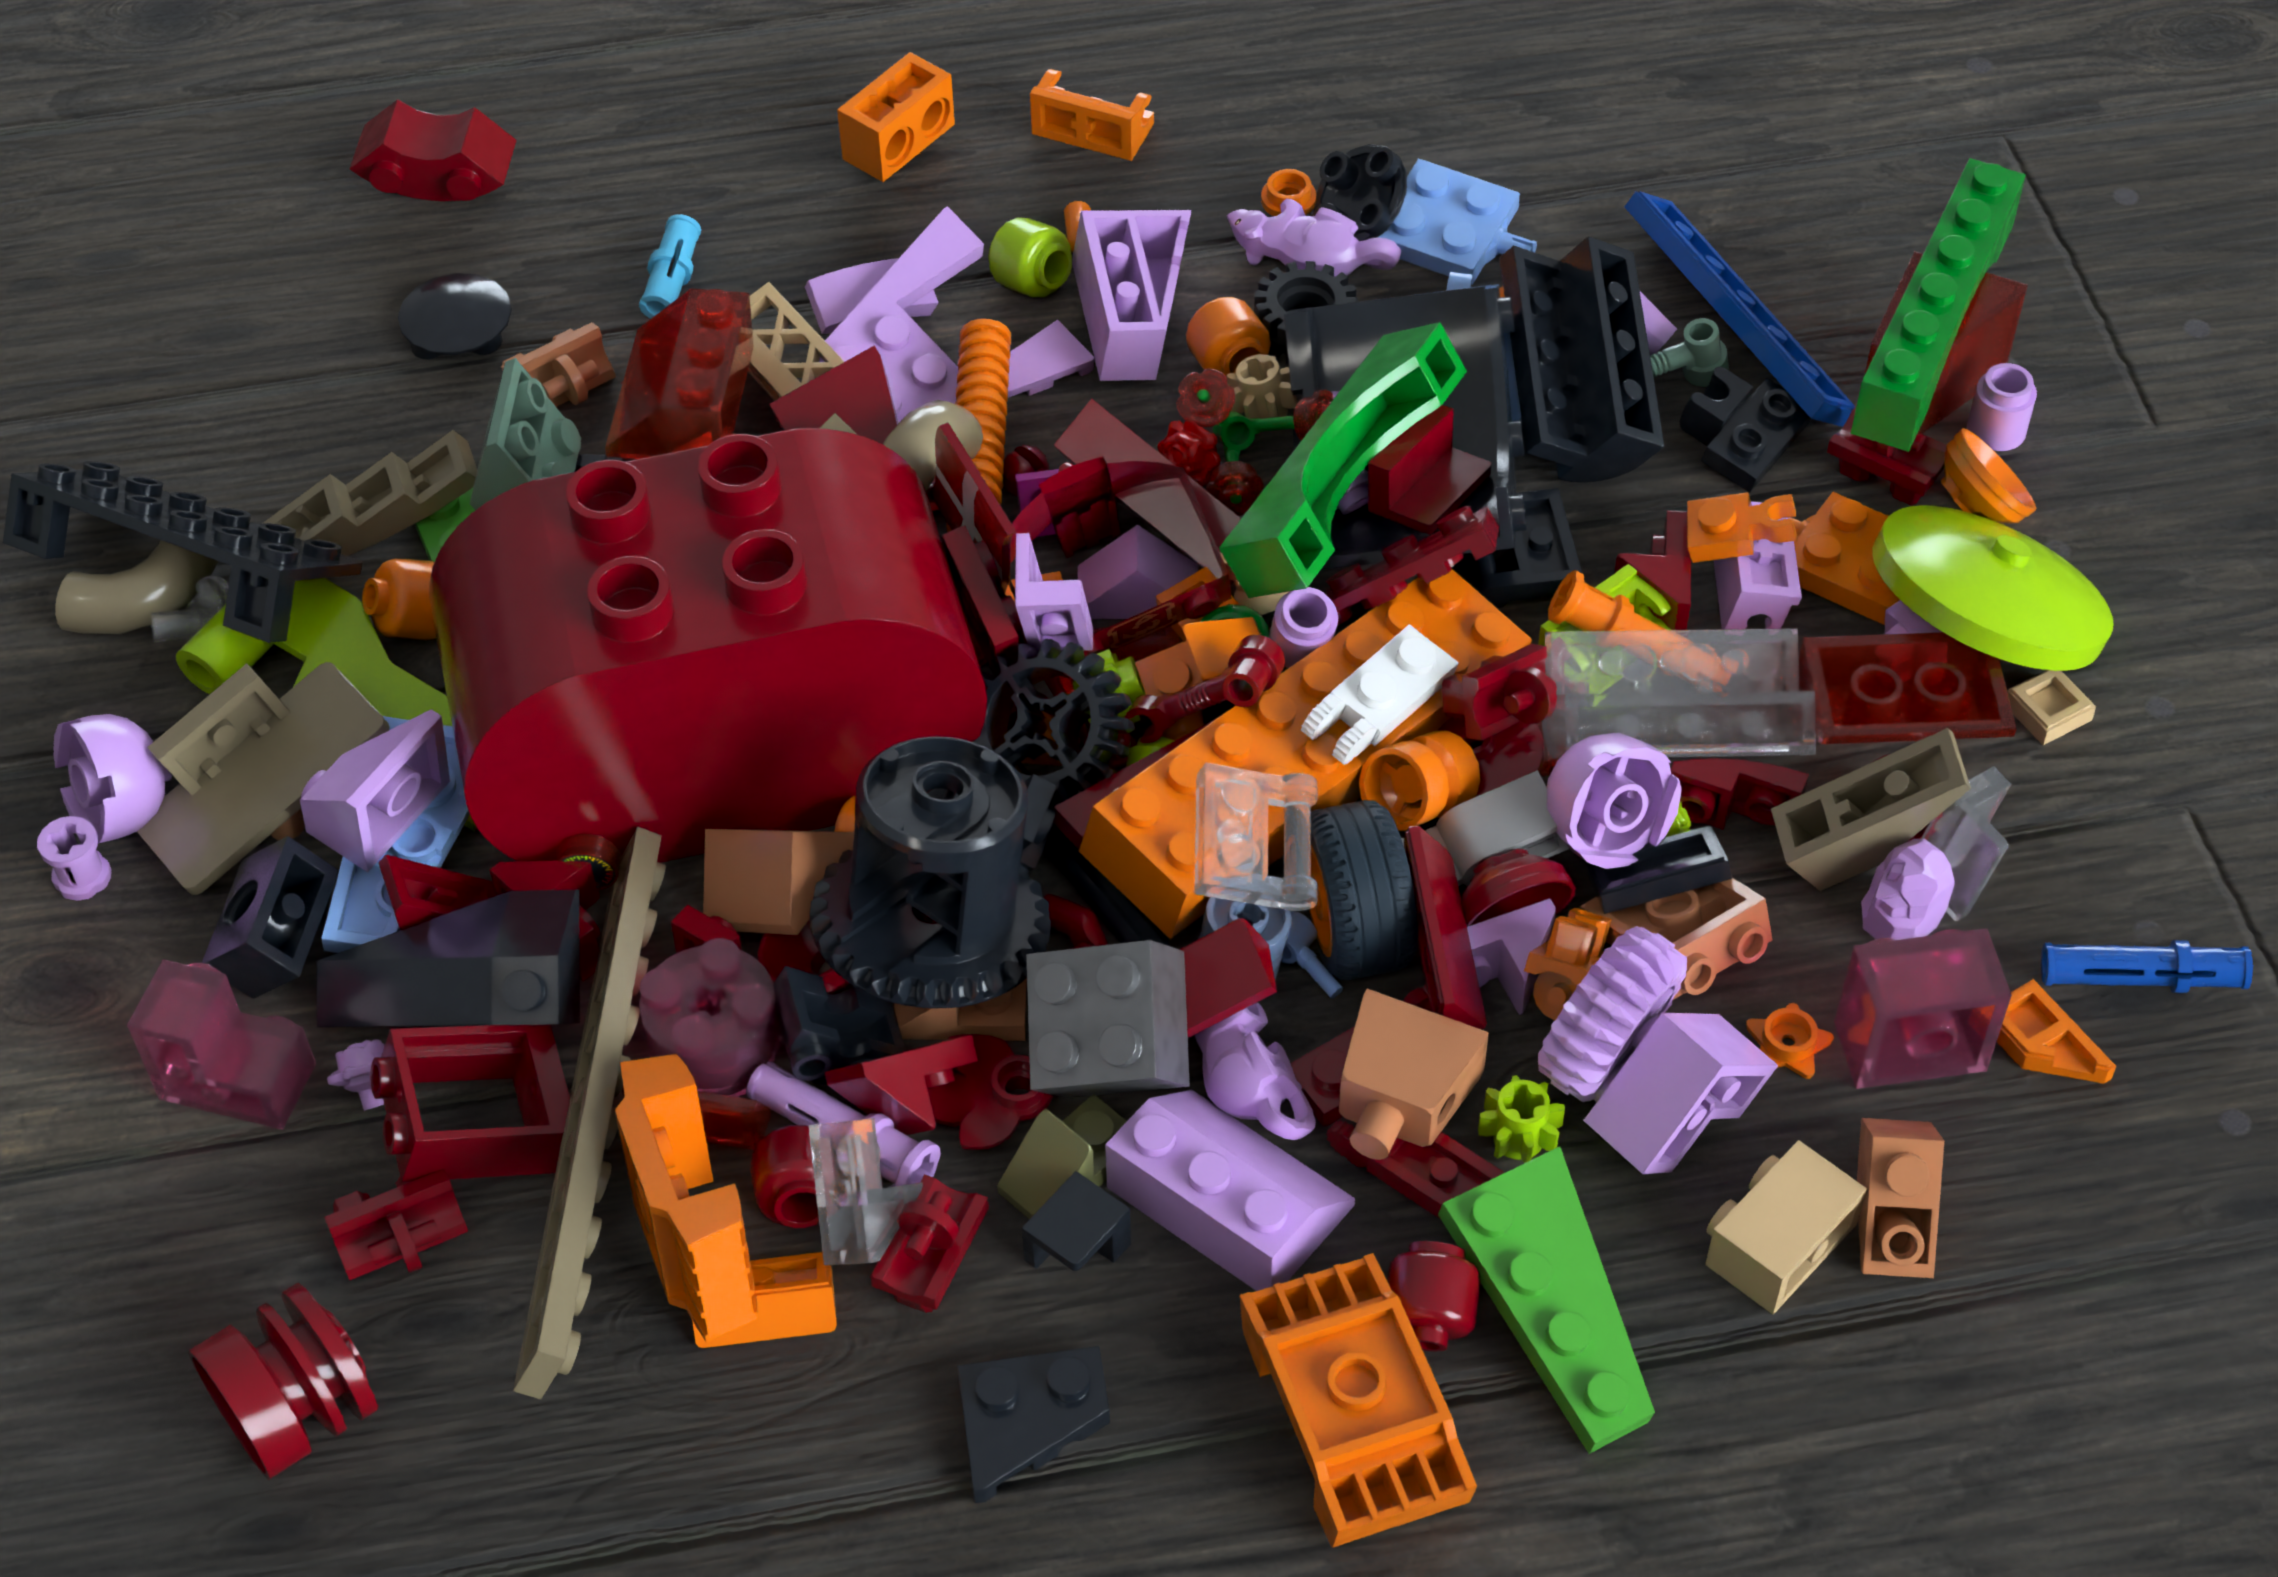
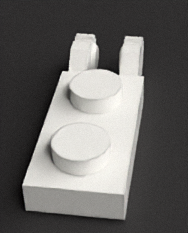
M1409 624L1332 690L1320 704H1317L1304 720L1301 731L1314 740L1341 719L1351 729L1339 738L1332 755L1343 765L1348 764L1370 744L1376 746L1442 688L1443 679L1454 675L1459 662Z

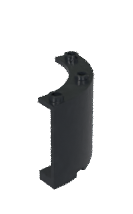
M1499 284L1295 309L1284 314L1291 392L1292 395L1303 394L1304 415L1315 414L1314 393L1340 391L1383 335L1441 322L1467 370L1443 403V405L1453 408L1452 447L1491 462V475L1456 510L1470 506L1472 512L1475 513L1488 506L1499 526L1496 550L1515 548L1516 532L1526 531L1527 521L1523 494H1516L1514 457L1525 456L1522 420L1512 421L1504 338V333L1515 332L1511 296L1500 297ZM1311 428L1293 429V451ZM1368 503L1347 515H1343L1340 509H1337L1331 522V541L1335 551L1321 570L1349 567L1357 563L1360 565L1379 563L1385 560L1381 552L1400 539L1414 535L1419 542L1440 530L1437 528L1433 533L1425 534L1369 512ZM1469 549V550L1463 552L1462 554L1472 553V552H1471L1470 549Z

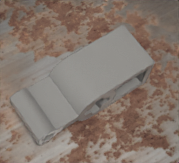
M1538 770L1453 807L1441 816L1436 826L1425 830L1451 854L1458 886L1463 884L1468 886L1470 880L1475 875L1473 869L1492 856H1500L1514 849H1524L1529 854L1549 858L1569 849L1556 833L1557 825L1547 810V787Z

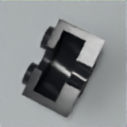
M787 966L783 968L775 980L776 1012L792 1072L796 1078L811 1081L818 1085H828L825 1076L826 1071L906 1051L892 1002L870 995L855 986L840 994H827L823 977Z

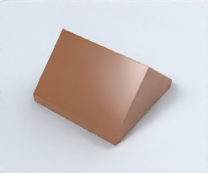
M705 829L703 914L709 917L719 916L723 918L737 932L798 935L810 919V907L816 883L823 879L827 866L839 862L842 852L853 850L854 832Z

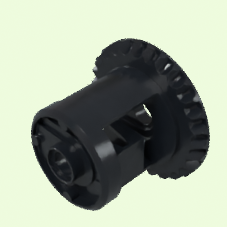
M941 736L915 738L894 744L882 750L868 761L862 769L856 785L853 850L842 852L838 863H832L826 867L823 879L816 883L810 907V928L815 945L827 964L839 976L858 989L877 998L906 1006L937 1009L963 1007L985 1002L1007 993L1027 979L1026 954L1046 952L1050 937L1051 920L1049 919V902L1042 897L1041 884L1036 880L1030 879L1027 867L1021 864L1028 810V792L1023 778L1011 763L996 752L977 743ZM937 788L948 789L956 792L959 797L949 800L935 799L926 792ZM922 912L939 924L923 923L917 920L914 915Z

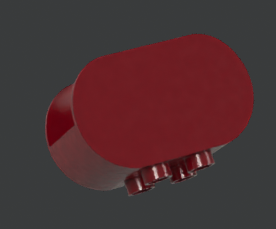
M819 428L790 429L759 436L734 434L719 438L704 447L627 462L601 460L585 465L576 472L536 479L501 493L472 512L447 538L432 567L429 581V598L466 804L472 820L483 836L495 848L516 861L563 860L573 855H590L607 861L615 870V866L637 827L662 835L657 862L662 863L704 854L705 829L812 831L835 826L839 812L845 802L851 797L856 796V785L862 769L876 754L894 744L921 737H952L973 742L980 736L987 710L985 683L924 485L915 470L901 456L879 442L864 436L845 431Z

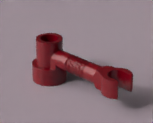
M1247 636L1239 642L1229 659L1228 668H1225L1221 675L1170 696L1165 694L1158 697L1148 694L1141 695L1135 699L1124 718L1130 719L1136 715H1145L1151 718L1154 723L1148 726L1140 742L1152 743L1157 741L1165 729L1171 727L1177 720L1217 703L1228 700L1239 707L1252 706L1258 701L1263 691L1269 690L1276 683L1285 666L1284 653L1274 640L1266 636Z

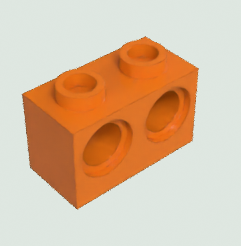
M911 52L905 55L837 109L842 159L881 182L886 181L955 125L951 74Z

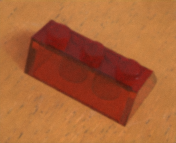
M691 288L637 329L605 446L606 457L643 459L708 446L719 438L733 435L754 347L749 293Z
M1943 632L1803 638L1793 689L1802 734L1822 745L1920 741L1946 728L1953 732L1955 739L2014 737L2016 725L2000 660L1969 647Z

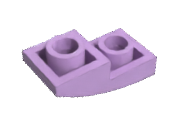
M899 258L860 264L808 280L805 290L821 333H832ZM934 290L903 310L910 317L931 316L938 305Z

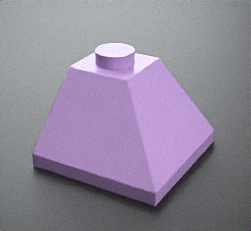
M430 709L342 754L327 771L320 770L315 773L305 785L300 799L306 832L366 872H369L450 782L442 716Z

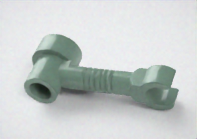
M1706 318L1695 319L1686 325L1684 329V342L1663 349L1662 352L1653 353L1650 356L1654 378L1657 375L1660 376L1663 373L1666 374L1668 371L1671 372L1682 367L1685 379L1689 383L1700 387H1707L1716 367H1723L1729 370L1727 348L1720 340L1719 328L1714 321Z

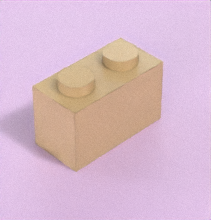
M1800 1140L1781 1159L1775 1155L1768 1157L1754 1174L1749 1184L1750 1191L1739 1203L1732 1199L1726 1201L1715 1213L1707 1227V1234L1712 1236L1705 1265L1772 1315L1857 1225L1867 1192L1866 1187Z

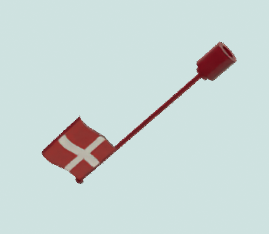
M947 422L940 425L936 431V478L926 493L929 502H935L951 530L966 525L974 544L982 540L985 541L997 566L998 575L994 578L999 589V597L1002 599L1006 597L1005 592L1010 580L1011 540L1016 530ZM1024 631L1020 632L1024 643H1027ZM1057 677L1044 680L1054 697L1061 692H1065ZM1085 723L1079 732V738L1083 745H1085L1089 734V729Z

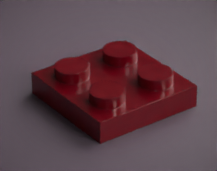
M963 525L942 535L943 548L963 613L993 676L997 677L1001 672L997 666L996 656L1005 654L1018 662V644L1024 643L1020 633L1023 631L1012 597L1010 595L1002 599L999 597V589L994 578L998 575V570L984 540L974 544L966 525Z

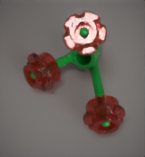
M1211 368L1205 369L1200 374L1197 372L1188 374L1178 387L1180 398L1176 402L1178 412L1184 420L1188 422L1194 421L1200 427L1213 426V433L1217 436V441L1223 444L1226 463L1219 465L1212 472L1206 491L1237 516L1244 515L1262 493L1264 484L1251 465L1239 461L1240 451L1252 444L1255 434L1265 431L1295 429L1297 436L1302 441L1333 401L1334 396L1331 391L1325 389L1317 390L1313 393L1312 397L1301 399L1296 405L1294 416L1247 418L1236 411H1231L1235 403V392L1231 386L1227 385L1228 379L1225 374Z

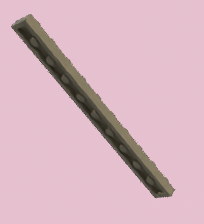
M640 827L636 828L614 870L616 875L611 885L513 1388L514 1392L537 1399H542L557 1373L562 1375L569 1374L579 1350L581 1333L573 1331L571 1328L573 1317L578 1316L584 1307L591 1285V1274L582 1272L584 1258L588 1259L595 1248L601 1229L602 1219L592 1215L594 1203L600 1202L611 1174L612 1164L602 1160L604 1149H608L611 1146L618 1130L615 1115L616 1108L612 1107L614 1096L617 1097L623 1088L620 1063L631 1061L629 1057L622 1055L623 1045L627 1046L633 1036L640 1013V1008L631 1005L632 996L638 994L643 984L649 963L648 958L640 956L641 947L644 948L647 945L657 919V911L649 908V902L655 899L666 869L665 864L657 862L662 835Z

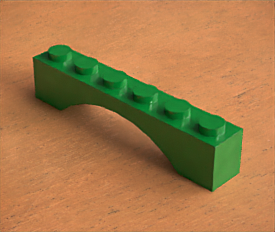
M1969 158L1862 380L1850 434L1907 452L1910 451L1927 414L1948 354L1969 304L1985 273L1993 263L1997 262L2012 230L2026 174L2006 169L1998 164Z
M1441 322L1385 334L1381 337L1221 544L1219 549L1248 598L1308 588L1335 551L1331 541V522L1340 500L1351 483L1380 451L1416 422L1442 406L1463 378L1467 370Z

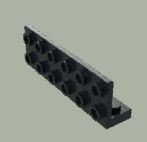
M86 461L83 464V469L75 470L64 465L44 463L39 464L38 472L11 474L3 536L4 544L44 559L63 558L70 507L231 565L223 626L267 643L287 640L295 581L360 575L363 564L360 560L341 554L342 546L339 544L316 539L303 541L295 538L296 530L291 527L272 523L256 524L250 522L251 514L246 511L226 507L214 509L206 506L207 498L188 492L169 493L163 491V482L152 478L121 476L120 467L114 464Z

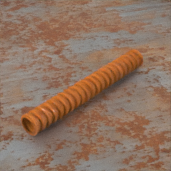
M976 319L965 324L960 331L955 404L969 410L982 426L983 440L981 448L972 461L1001 505L1011 332L1006 325L999 321ZM946 523L947 532L952 531L948 523ZM965 617L979 666H982L987 661Z

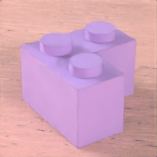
M1661 1013V1015L1649 1019L1639 1029L1632 1042V1046L1635 1048L1634 1052L1623 1067L1611 1072L1602 1087L1595 1092L1596 1097L1594 1100L1596 1104L1583 1121L1642 1174L1672 1172L1711 1119L1740 1118L1778 1065L1719 1014Z

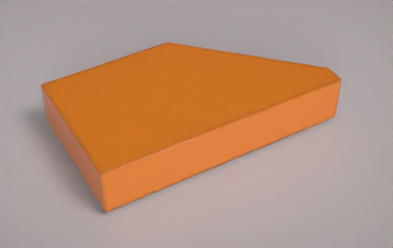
M2034 979L1981 1010L1978 1019L1979 1024L2021 1069L2102 1084L2112 1079L2116 1065Z

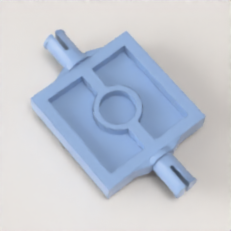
M1419 158L1407 176V193L1400 213L1387 231L1378 237L1387 238L1397 244L1401 249L1400 260L1449 276L1450 272L1473 275L1472 285L1485 264L1494 259L1499 253L1504 254L1513 245L1534 253L1537 248L1536 241L1507 232V227L1519 208V192Z

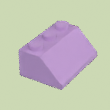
M1193 1090L1149 1098L1105 1144L1107 1188L1256 1291L1271 1287L1279 1282L1289 1281L1355 1206L1354 1197Z

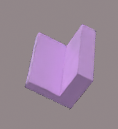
M1016 533L1015 605L1027 643L1034 646L1037 652H1039L1043 639L1055 640L1059 643L1061 650L1069 642L1082 646L1084 650H1093V624L1081 580L1043 581L1030 534Z

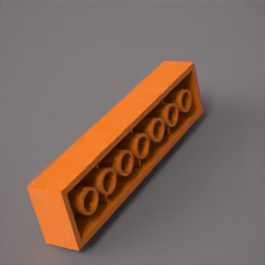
M1453 569L1448 574L1429 583L1416 578L1394 599L1375 607L1332 637L1328 643L1318 647L1281 673L1274 686L1267 691H1263L1254 705L1249 707L1234 706L1092 807L1079 852L1171 939L1204 915L1211 893L1222 883L1236 878H1253L1298 844L1299 826L1308 813L1317 809L1353 803L1361 798L1359 777L1362 765L1370 754L1382 748L1403 741H1410L1420 735L1437 731L1451 718L1443 713L1442 688H1440L1376 746L1370 744L1357 757H1354L1352 761L1345 765L1332 755L1339 738L1351 729L1345 722L1339 719L1324 734H1321V736L1314 740L1301 731V726L1312 709L1317 704H1320L1332 690L1410 624L1459 662L1454 674L1464 675L1480 668L1482 661L1492 656L1504 657L1530 645L1532 639Z

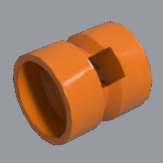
M1432 731L1410 741H1403L1370 754L1362 765L1359 777L1362 801H1376L1390 812L1400 831L1408 830L1409 826H1418L1436 817H1441L1453 807L1475 798L1480 784L1479 763L1472 748L1462 737L1450 731Z

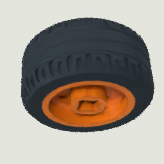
M1363 800L1358 803L1353 802L1341 806L1317 809L1308 813L1298 829V861L1308 919L1317 930L1315 941L1325 968L1340 980H1354L1356 978L1389 973L1390 971H1399L1407 967L1417 951V910L1405 849L1390 812L1376 801Z

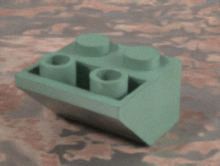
M516 358L505 361L490 414L470 499V505L474 510H477L501 493L536 479L575 472L578 453L581 449V436L577 427L570 419L562 415L548 398L542 384L537 379L532 378Z

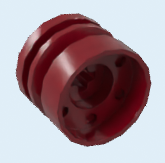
M299 1282L283 1291L281 1295L285 1308L293 1322L289 1327L276 1310L266 1302L256 1309L258 1323L266 1340L262 1344L254 1347L245 1335L230 1324L190 1349L188 1353L195 1370L221 1415L251 1460L268 1480L312 1452L309 1438L302 1424L303 1419L312 1414L327 1431L337 1437L345 1432L347 1427L335 1402L336 1398L340 1397L353 1415L360 1421L376 1412L379 1408L368 1383L365 1364L349 1335L337 1318L329 1310L322 1307Z

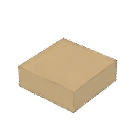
M2045 670L2008 689L2003 702L2004 706L2042 745L2092 721L2096 706L2062 671Z

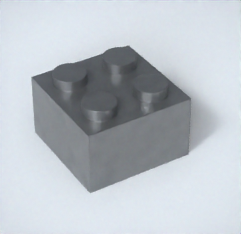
M1152 940L1026 954L1030 1090L1063 1098L1092 1096L1093 1094L1105 1095L1190 1086L1184 951Z

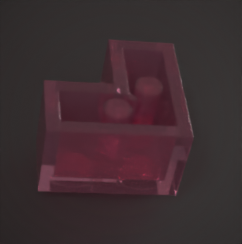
M163 959L127 1024L159 1100L281 1130L284 1129L316 1065L303 1027L280 1016L262 1018L241 1013L226 974L203 963L186 965Z

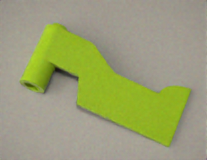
M326 578L295 581L286 641L267 643L223 626L225 604L176 653L177 664L184 675L199 689L211 694L245 664L252 667L275 644L304 662L294 686L319 665L330 662L335 665L382 716L411 720L432 709L442 716L443 725L452 726L447 696L393 664L389 660L368 614L364 611L362 602L356 596ZM469 815L464 825L475 831L477 826L472 820L471 815Z

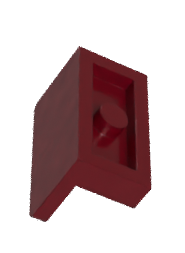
M1445 405L1440 406L1398 436L1368 463L1369 512L1425 534H1431L1438 528L1436 523L1454 512L1491 475L1490 461L1452 447L1453 408Z

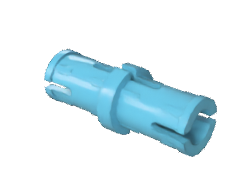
M682 214L670 216L666 222L665 233L659 249L650 255L647 266L650 276L645 292L639 302L641 312L650 319L656 321L670 320L675 313V305L682 286L686 285L691 279L694 267L691 258L696 242L701 234V227L696 220ZM672 258H673V259H674V263H673V266H672L670 275H669V277H668V276H667V272H668V269H669L671 260H672Z

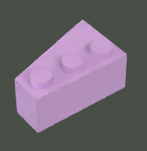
M1191 210L1081 211L1072 265L1100 381L1156 380Z

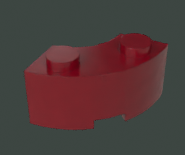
M397 99L364 124L349 169L361 178L369 181L374 188L381 192L397 193L428 201H470L504 185L517 140L475 107L460 114L435 115L416 110Z

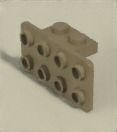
M330 662L319 665L280 699L248 664H245L147 747L180 784L164 796L158 812L137 832L178 882L191 895H198L220 879L228 870L301 809L300 799L303 789L315 773L320 770L327 771L342 754L389 731V723L335 665Z

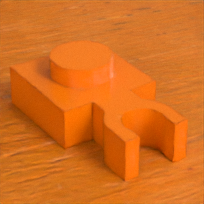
M1749 492L1687 501L1688 550L1692 563L1754 555V540L1766 539L1774 543L1797 541L1793 518H1790L1796 517V508L1792 494L1771 497L1760 505L1753 506Z

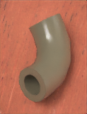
M942 400L927 402L909 412L883 443L884 446L901 456L915 470L926 492L936 476L935 436L940 425L947 422L950 424L971 460L981 448L983 440L982 426L976 417L963 406Z
M160 540L147 559L130 569L113 574H88L72 571L62 580L57 593L55 605L57 624L62 630L81 634H124L156 625L190 603L210 578L219 561Z

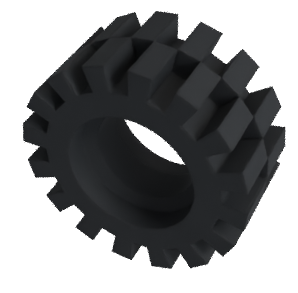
M1306 261L1305 269H1298L1296 262L1286 264V273H1283L1276 267L1270 271L1269 279L1263 277L1260 280L1258 290H1255L1254 313L1269 332L1271 341L1269 356H1275L1277 360L1282 354H1286V364H1289L1284 314L1289 310L1358 302L1354 283L1348 285L1349 277L1343 272L1334 277V267L1325 264L1323 269L1318 271L1315 270L1316 262Z

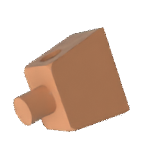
M1367 988L1362 998L1340 1086L1339 1113L1344 1118L1357 1123L1350 1136V1143L1353 1148L1368 1158L1381 1160L1388 1156L1396 1138L1421 1147L1433 1144L1480 1080L1485 1068L1489 1032Z

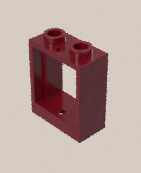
M551 1024L390 1029L382 1056L375 1057L372 1061L370 1080L374 1098L383 1099L386 1110L383 1122L384 1147L388 1155H396L402 1182H411L441 1169H445L449 1179L556 1173L570 1096ZM513 1079L524 1127L424 1132L413 1083Z

